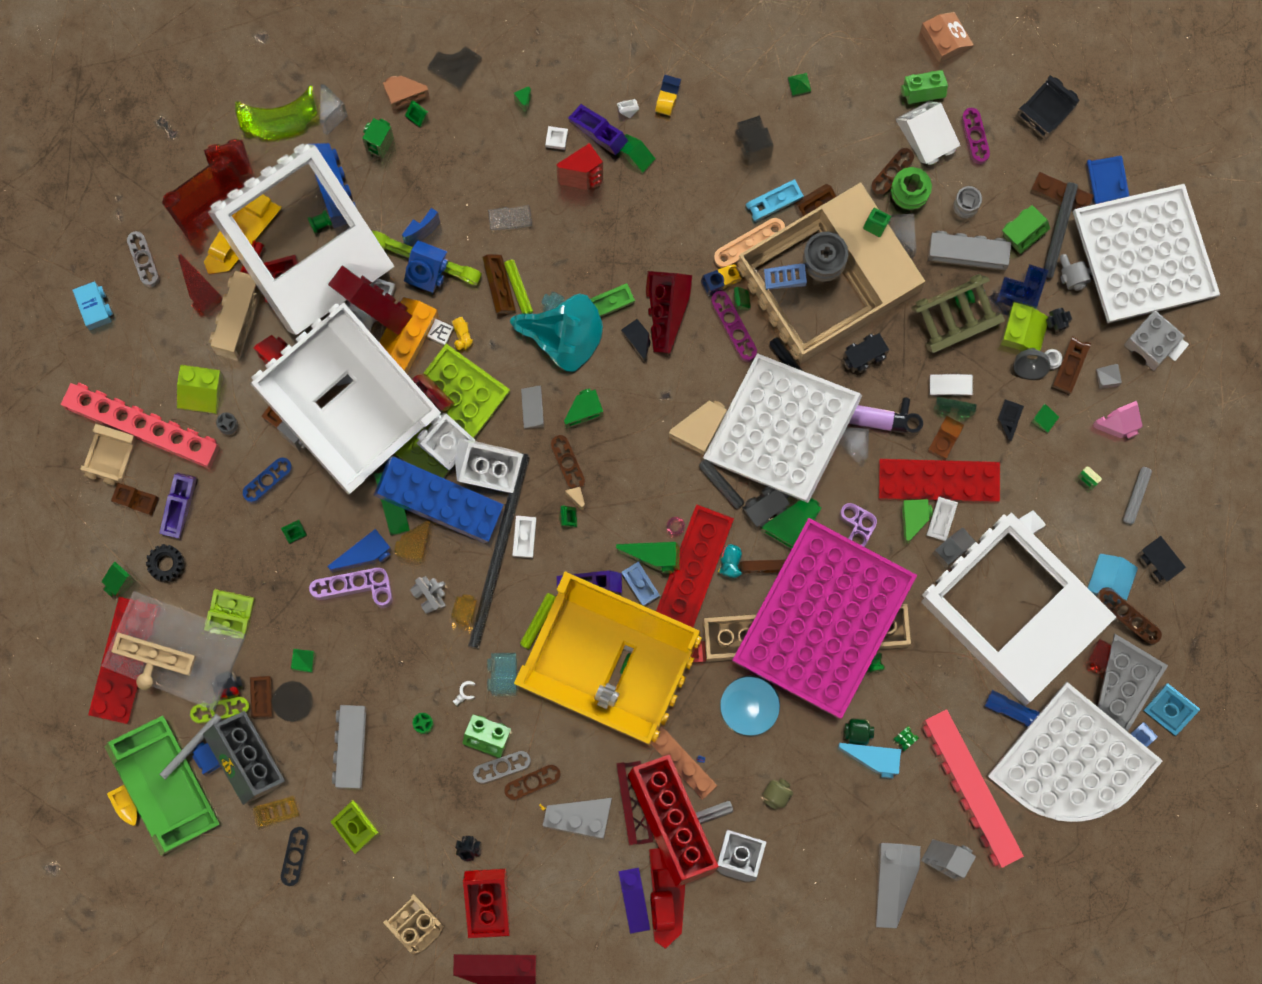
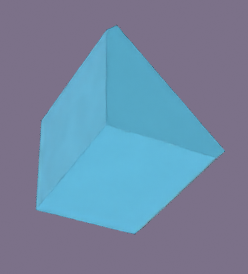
M1099 554L1088 589L1098 596V592L1102 588L1109 587L1127 600L1138 567L1123 557ZM1105 594L1103 596L1105 599L1113 601L1110 595L1107 596Z
M1168 683L1160 688L1144 709L1147 714L1175 736L1200 710V708Z

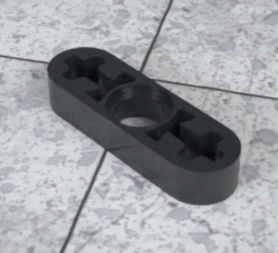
M296 827L290 832L281 872V881L286 886H295L300 881L309 841V833L303 827ZM299 831H302V834L305 835V838L301 839L299 843L300 846H303V850L291 847L292 843L296 845L297 838L294 835L298 834ZM292 851H298L301 854L300 860L296 863L291 862L289 859ZM287 864L299 866L298 870H293V875L296 876V879L291 880V883H288V879L285 878V875L289 874L291 868H287Z

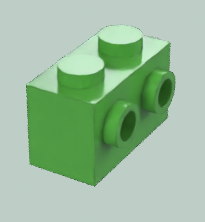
M1031 205L1028 209H1024L1015 220L1008 222L1002 232L1006 241L1011 242V245L1021 254L1050 230L1048 219Z
M473 714L465 731L462 744L501 758L508 742L511 728L502 723H495L483 716Z

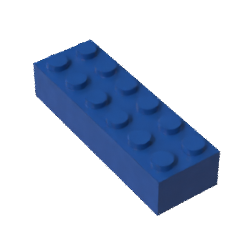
M393 456L388 459L373 495L482 543L489 542L504 505Z

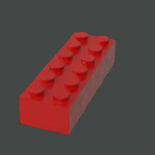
M670 754L633 767L628 773V778L675 886L679 887L713 874L719 867Z

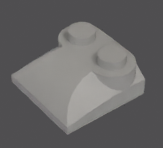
M727 830L717 862L719 866L717 870L725 876L745 882L756 881L766 841Z

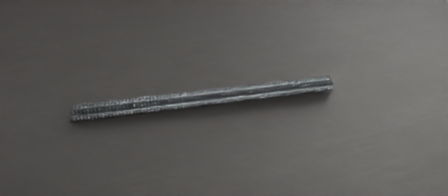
M521 453L523 457L513 493L509 492L503 518L495 542V549L491 557L478 612L476 613L474 627L471 632L472 635L468 644L472 648L479 649L477 646H480L478 645L480 644L479 641H481L479 639H482L480 636L483 634L481 631L484 629L483 624H486L484 623L486 622L485 619H487L485 618L487 617L486 614H488L486 612H489L487 609L491 605L489 603L492 600L490 597L493 595L492 592L494 593L492 590H495L493 589L495 588L494 585H496L494 584L496 583L495 580H497L495 578H498L497 573L500 571L498 569L501 566L499 563L503 559L501 556L504 554V546L506 547L504 544H507L505 543L507 542L506 539H508L506 537H509L507 536V534L509 535L508 532H510L508 531L510 530L509 527H511L509 525H512L510 522L514 518L512 516L515 513L513 510L517 506L515 504L518 501L517 498L519 499L517 496H520L518 491H521L519 490L521 489L520 486L522 487L520 484H523L521 482L524 479L522 477H525L523 474L525 475L524 472H526L524 470L527 467L525 465H528L526 462L528 463L527 460L529 459L527 458H530L529 454Z

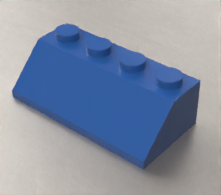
M330 143L309 144L317 147L347 195L352 196L348 184L344 185L342 178H345L342 166H337L336 161L339 160L336 149H331ZM316 176L333 227L337 228L348 224Z

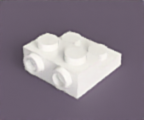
M442 413L430 422L432 425L428 430L423 429L419 433L417 444L447 470H450L455 464L459 439L475 441V439L450 416Z

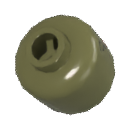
M782 778L779 781L771 780L763 791L764 802L775 810L785 808L793 796V791L789 788L791 784Z

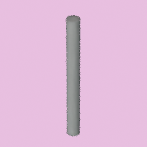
M215 714L159 775L166 780L204 739L203 733L213 724L220 722L222 718Z

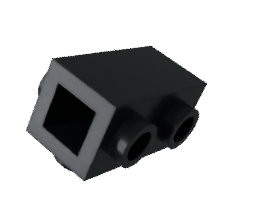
M872 333L863 338L862 343L849 345L844 352V359L842 360L848 370L851 369L853 373L856 371L861 373L870 367L869 364L875 361L880 363L885 360L889 348L880 333L876 335Z

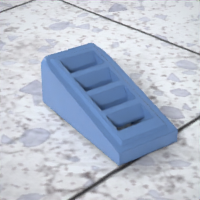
M805 263L764 269L766 290L806 286ZM799 271L800 278L798 280H796L795 272ZM787 272H791V281H788ZM779 273H783V282L779 280ZM771 274H775V283H771Z

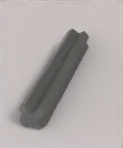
M705 459L699 464L700 469L736 509L744 504V500L710 461Z

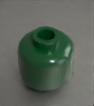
M852 718L848 723H845L844 739L848 740L849 744L867 745L870 739H874V726H870L868 719Z

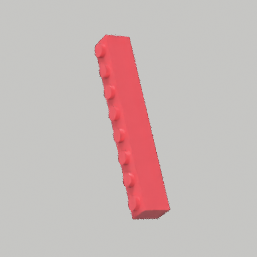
M946 709L926 719L923 722L925 726L922 728L926 736L932 738L934 752L937 756L940 755L944 761L941 763L946 774L950 773L953 779L951 784L956 793L960 792L963 798L960 800L962 806L966 811H970L972 818H970L971 823L975 829H979L982 835L980 840L983 846L989 848L991 852L989 857L993 865H998L1000 869L1024 857L948 710Z

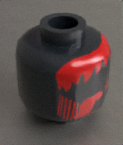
M233 671L217 674L214 680H212L214 695L219 696L222 700L238 696L240 693L239 689L243 688L241 676L236 677Z

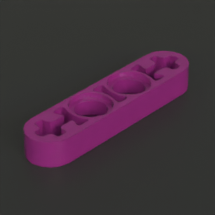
M715 292L711 299L712 307L741 360L745 362L753 361L757 355L756 346L726 292ZM718 296H719L721 299H722V298H725L723 304H724L725 308H727V309L723 310L721 313H720V311L722 310L721 304H720V303H717V304L715 303V302L717 301V297H718ZM732 313L735 316V320L727 323L724 320V315ZM736 330H741L744 333L742 340H736L733 337V333ZM746 340H748L746 343L747 349L753 350L750 357L747 354L743 355L745 349L741 344L746 342Z

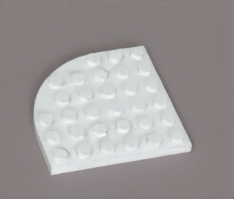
M1066 681L987 776L1029 810L1058 821L1079 822L1102 817L1121 807L1140 789L1161 764L1162 760Z

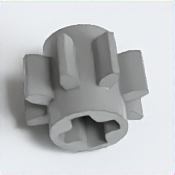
M609 683L605 687L600 685L594 698L599 701L597 705L605 709L608 706L614 707L619 697V693L615 691L617 687Z

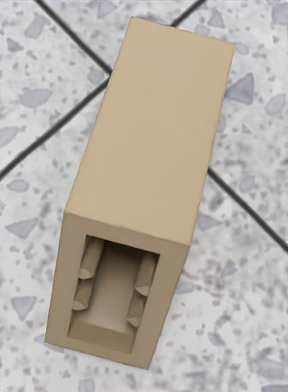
M708 401L673 427L669 432V437L704 455L727 413V410L724 408L725 406L718 401H714V403Z

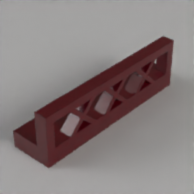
M641 761L616 763L629 846L653 843V835L647 819V827L642 824L646 818L645 815L641 821L633 817L632 811L637 805L639 807L641 805L638 800L636 801L630 797L629 791L632 785L628 787V781L630 780L626 775V768L641 765ZM640 825L648 831L649 839L637 840L636 831Z

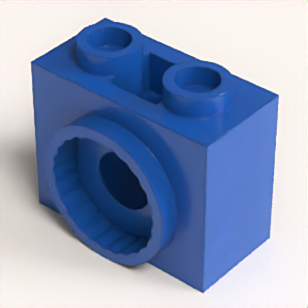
M417 240L410 253L404 282L433 293L437 286L440 287L444 279L442 271H445L448 260H446L447 251Z

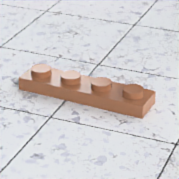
M661 726L658 730L660 734L656 742L652 741L651 746L662 757L670 754L678 775L703 800L717 785Z

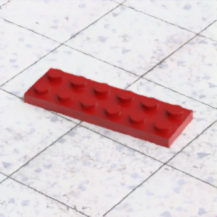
M879 459L878 500L928 499V501H937L939 496L955 502L999 503L1000 462Z
M696 504L680 546V570H674V573H670L656 612L692 628L694 627L734 518Z
M122 597L118 598L88 713L89 716L129 725L139 688L136 680L143 673L145 663L114 654L111 651L117 633L150 642L159 610L158 605Z

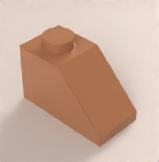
M392 76L386 79V82H383L393 110L411 103L412 100L417 101L429 96L426 85L403 76Z

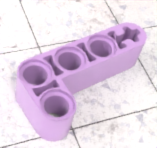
M847 503L842 507L839 515L843 523L854 528L848 539L852 540L853 537L859 536L863 540L861 546L865 547L876 527L877 519L872 513L853 503ZM850 509L854 512L855 516L847 518L844 515V511ZM869 519L872 522V527H864L862 520Z
M382 568L367 569L317 579L309 586L311 595L317 600L372 590L374 602L378 607L387 608L393 601L389 577ZM383 574L384 580L376 583L374 581L375 575ZM358 577L364 578V584L360 587L354 585V581ZM338 581L344 582V588L340 591L334 589V585ZM327 583H329V587H330V589H331V591H332V592H330V593H329L328 589H324V588H328ZM319 585L323 588V590H321V594H318L316 591H314L318 589L317 586ZM381 593L388 595L386 602L381 603L377 600Z

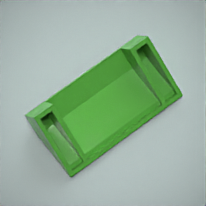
M164 716L113 739L105 745V749L161 856L220 825L186 758L166 780L159 775L181 751Z

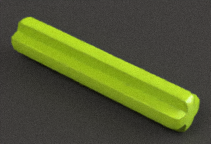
M513 259L504 262L522 314H532L533 310L515 261Z
M550 593L546 594L520 642L522 647L530 649L548 616L556 596Z

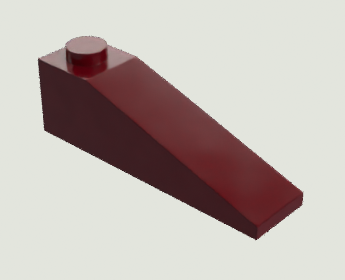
M648 271L646 297L650 298L651 308L648 309V312L652 316L653 322L651 335L654 352L671 353L690 298L692 275Z
M454 954L453 975L476 984H536L537 955Z

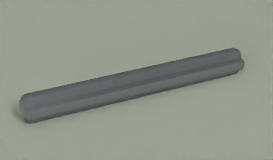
M1072 182L1067 183L1042 274L1046 278H1053L1078 187L1077 184Z

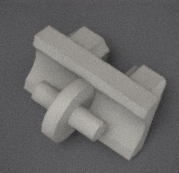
M426 576L415 580L416 584L410 591L415 598H419L423 594L425 595L427 601L421 604V607L426 614L443 609L446 606L442 600V597L446 595L442 590L446 585L444 581L437 583L435 578L429 581Z

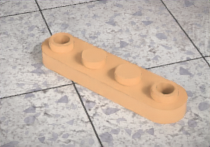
M772 218L719 248L714 255L715 264L720 268H724L737 263L741 253L776 233L771 230L772 227H777L778 231L785 228L784 222L781 219ZM726 256L728 260L723 262L720 258Z

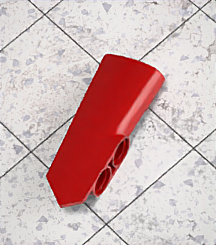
M656 848L649 849L653 889L650 897L654 942L666 949L682 934L685 884L679 887L675 886L660 849Z

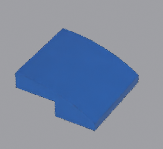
M431 208L421 223L413 219L402 234L404 244L413 246L417 240L422 241L428 237L440 224L438 212Z

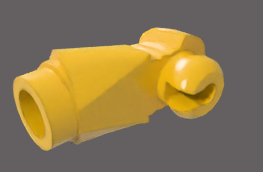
M459 317L452 321L459 339L454 342L457 350H466L472 345L473 339L470 338L467 322H465L463 317Z

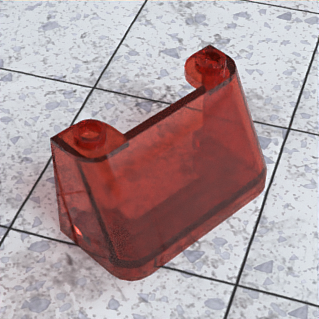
M219 156L210 165L178 188L166 193L162 204L181 233L191 243L198 238L196 230L203 228L201 223L210 217L208 211L211 210L210 206L218 200L222 202L227 199V194L236 188L238 190L242 189L245 186V181L228 157Z

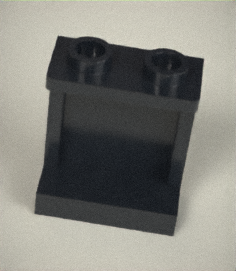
M1050 75L1026 104L1024 103L1019 108L1017 115L1047 140L1077 107L1080 100L1074 91L1067 90L1058 78H1053Z

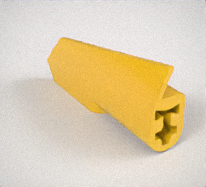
M262 194L234 213L232 217L252 245V241L258 238L282 207L273 203L269 197ZM219 231L211 244L208 256L204 261L208 274L228 272L239 260L221 231Z

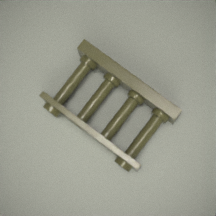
M981 274L975 275L967 283L928 300L923 298L915 302L916 305L912 306L911 309L916 313H922L931 336L930 341L925 343L928 351L935 353L1005 321L1003 314L992 311L983 287L984 283L990 281L988 277L981 276ZM973 288L976 289L985 312L984 317L979 320L974 318L965 295L966 291ZM955 296L958 297L967 320L966 325L961 328L956 326L946 301ZM937 304L940 305L949 328L948 333L943 336L938 334L928 309Z

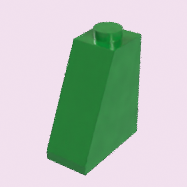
M810 498L808 503L800 500L766 523L762 528V532L792 549L808 518L815 521L822 507L813 498Z

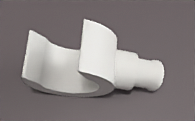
M466 681L462 683L460 694L453 700L456 706L465 699H475V696H466L463 693L464 687L476 685L474 682Z

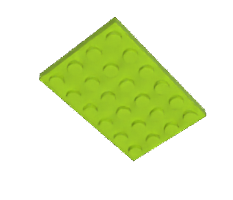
M448 344L444 345L423 373L455 403L446 414L474 439L510 393L509 388ZM429 423L394 454L409 464L445 478L450 470H447L417 444L419 440L417 436L423 429L428 430L432 424Z

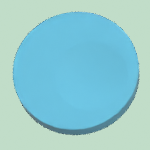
M743 676L734 680L727 686L721 698V713L725 722L731 729L743 735H758L767 731L774 725L780 712V699L776 689L767 680L758 676Z

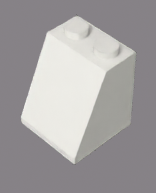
M928 101L896 118V122L921 163L931 165L939 160L938 157L944 154L945 156L950 155L956 151L955 148L961 146L941 103Z

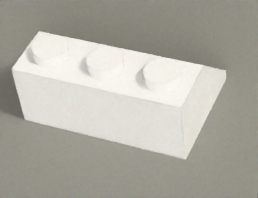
M460 438L455 455L457 481L513 493L523 454L515 450Z

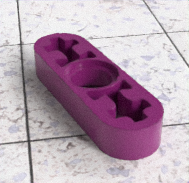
M967 108L962 115V123L970 155L976 164H984L990 156V150L981 115L976 108ZM969 114L975 116L973 127H971V120L967 119ZM971 132H979L981 139L978 141L973 140L970 137ZM983 143V145L980 146L981 153L985 154L983 158H980V156H976V154L978 153L977 146Z

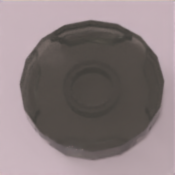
M290 681L283 683L273 694V710L278 717L285 721H301L312 710V693L300 682Z

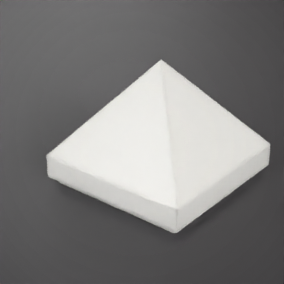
M635 99L617 103L619 112L628 118H631L639 110Z

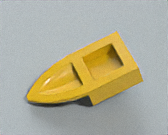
M122 785L107 793L118 816L126 823L133 826L136 825L137 809L125 786Z

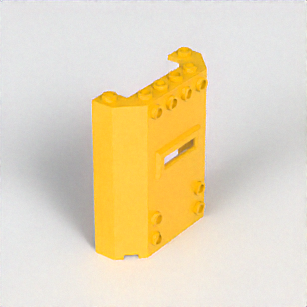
M564 572L557 587L558 594L528 660L525 666L522 665L514 684L636 740L651 745L652 741L656 742L660 734L658 730L661 724L665 726L669 714L667 710L669 706L673 707L678 696L675 695L678 687L682 688L686 677L683 675L686 668L690 670L694 658L692 654L702 640V637L699 636L700 631L577 576ZM624 646H629L633 648V651L615 690L619 693V697L614 707L608 706L607 709L597 705L599 701L594 699L600 685L605 687L609 682Z

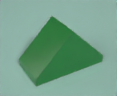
M625 134L628 142L618 154L643 174L656 158L641 140Z

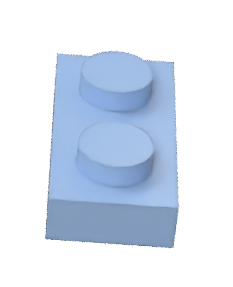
M639 562L621 572L642 606H646L660 597V594Z

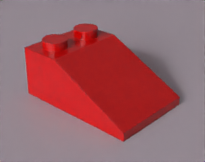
M506 869L465 871L463 889L468 938L509 936Z

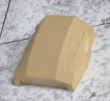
M414 894L388 921L385 920L383 922L412 955L424 951L439 937L444 927Z

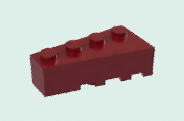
M342 265L328 285L356 307L399 335L412 318V315L407 312L408 307L400 301L396 304V299L388 293L383 295L384 290L376 284L371 286L372 282L363 275L358 277Z

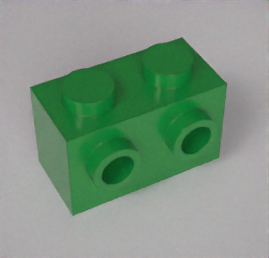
M373 118L371 123L368 122L364 128L363 143L367 151L384 158L394 140L392 128L387 121Z

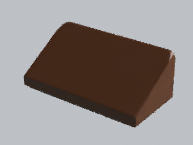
M825 184L806 195L803 199L795 202L794 205L803 217L837 196L832 186Z

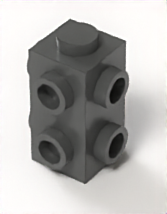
M767 486L761 491L762 494L760 496L748 499L745 502L746 505L742 508L756 527L759 525L764 526L774 514L779 515L787 509L786 506L790 504L787 500L789 495Z

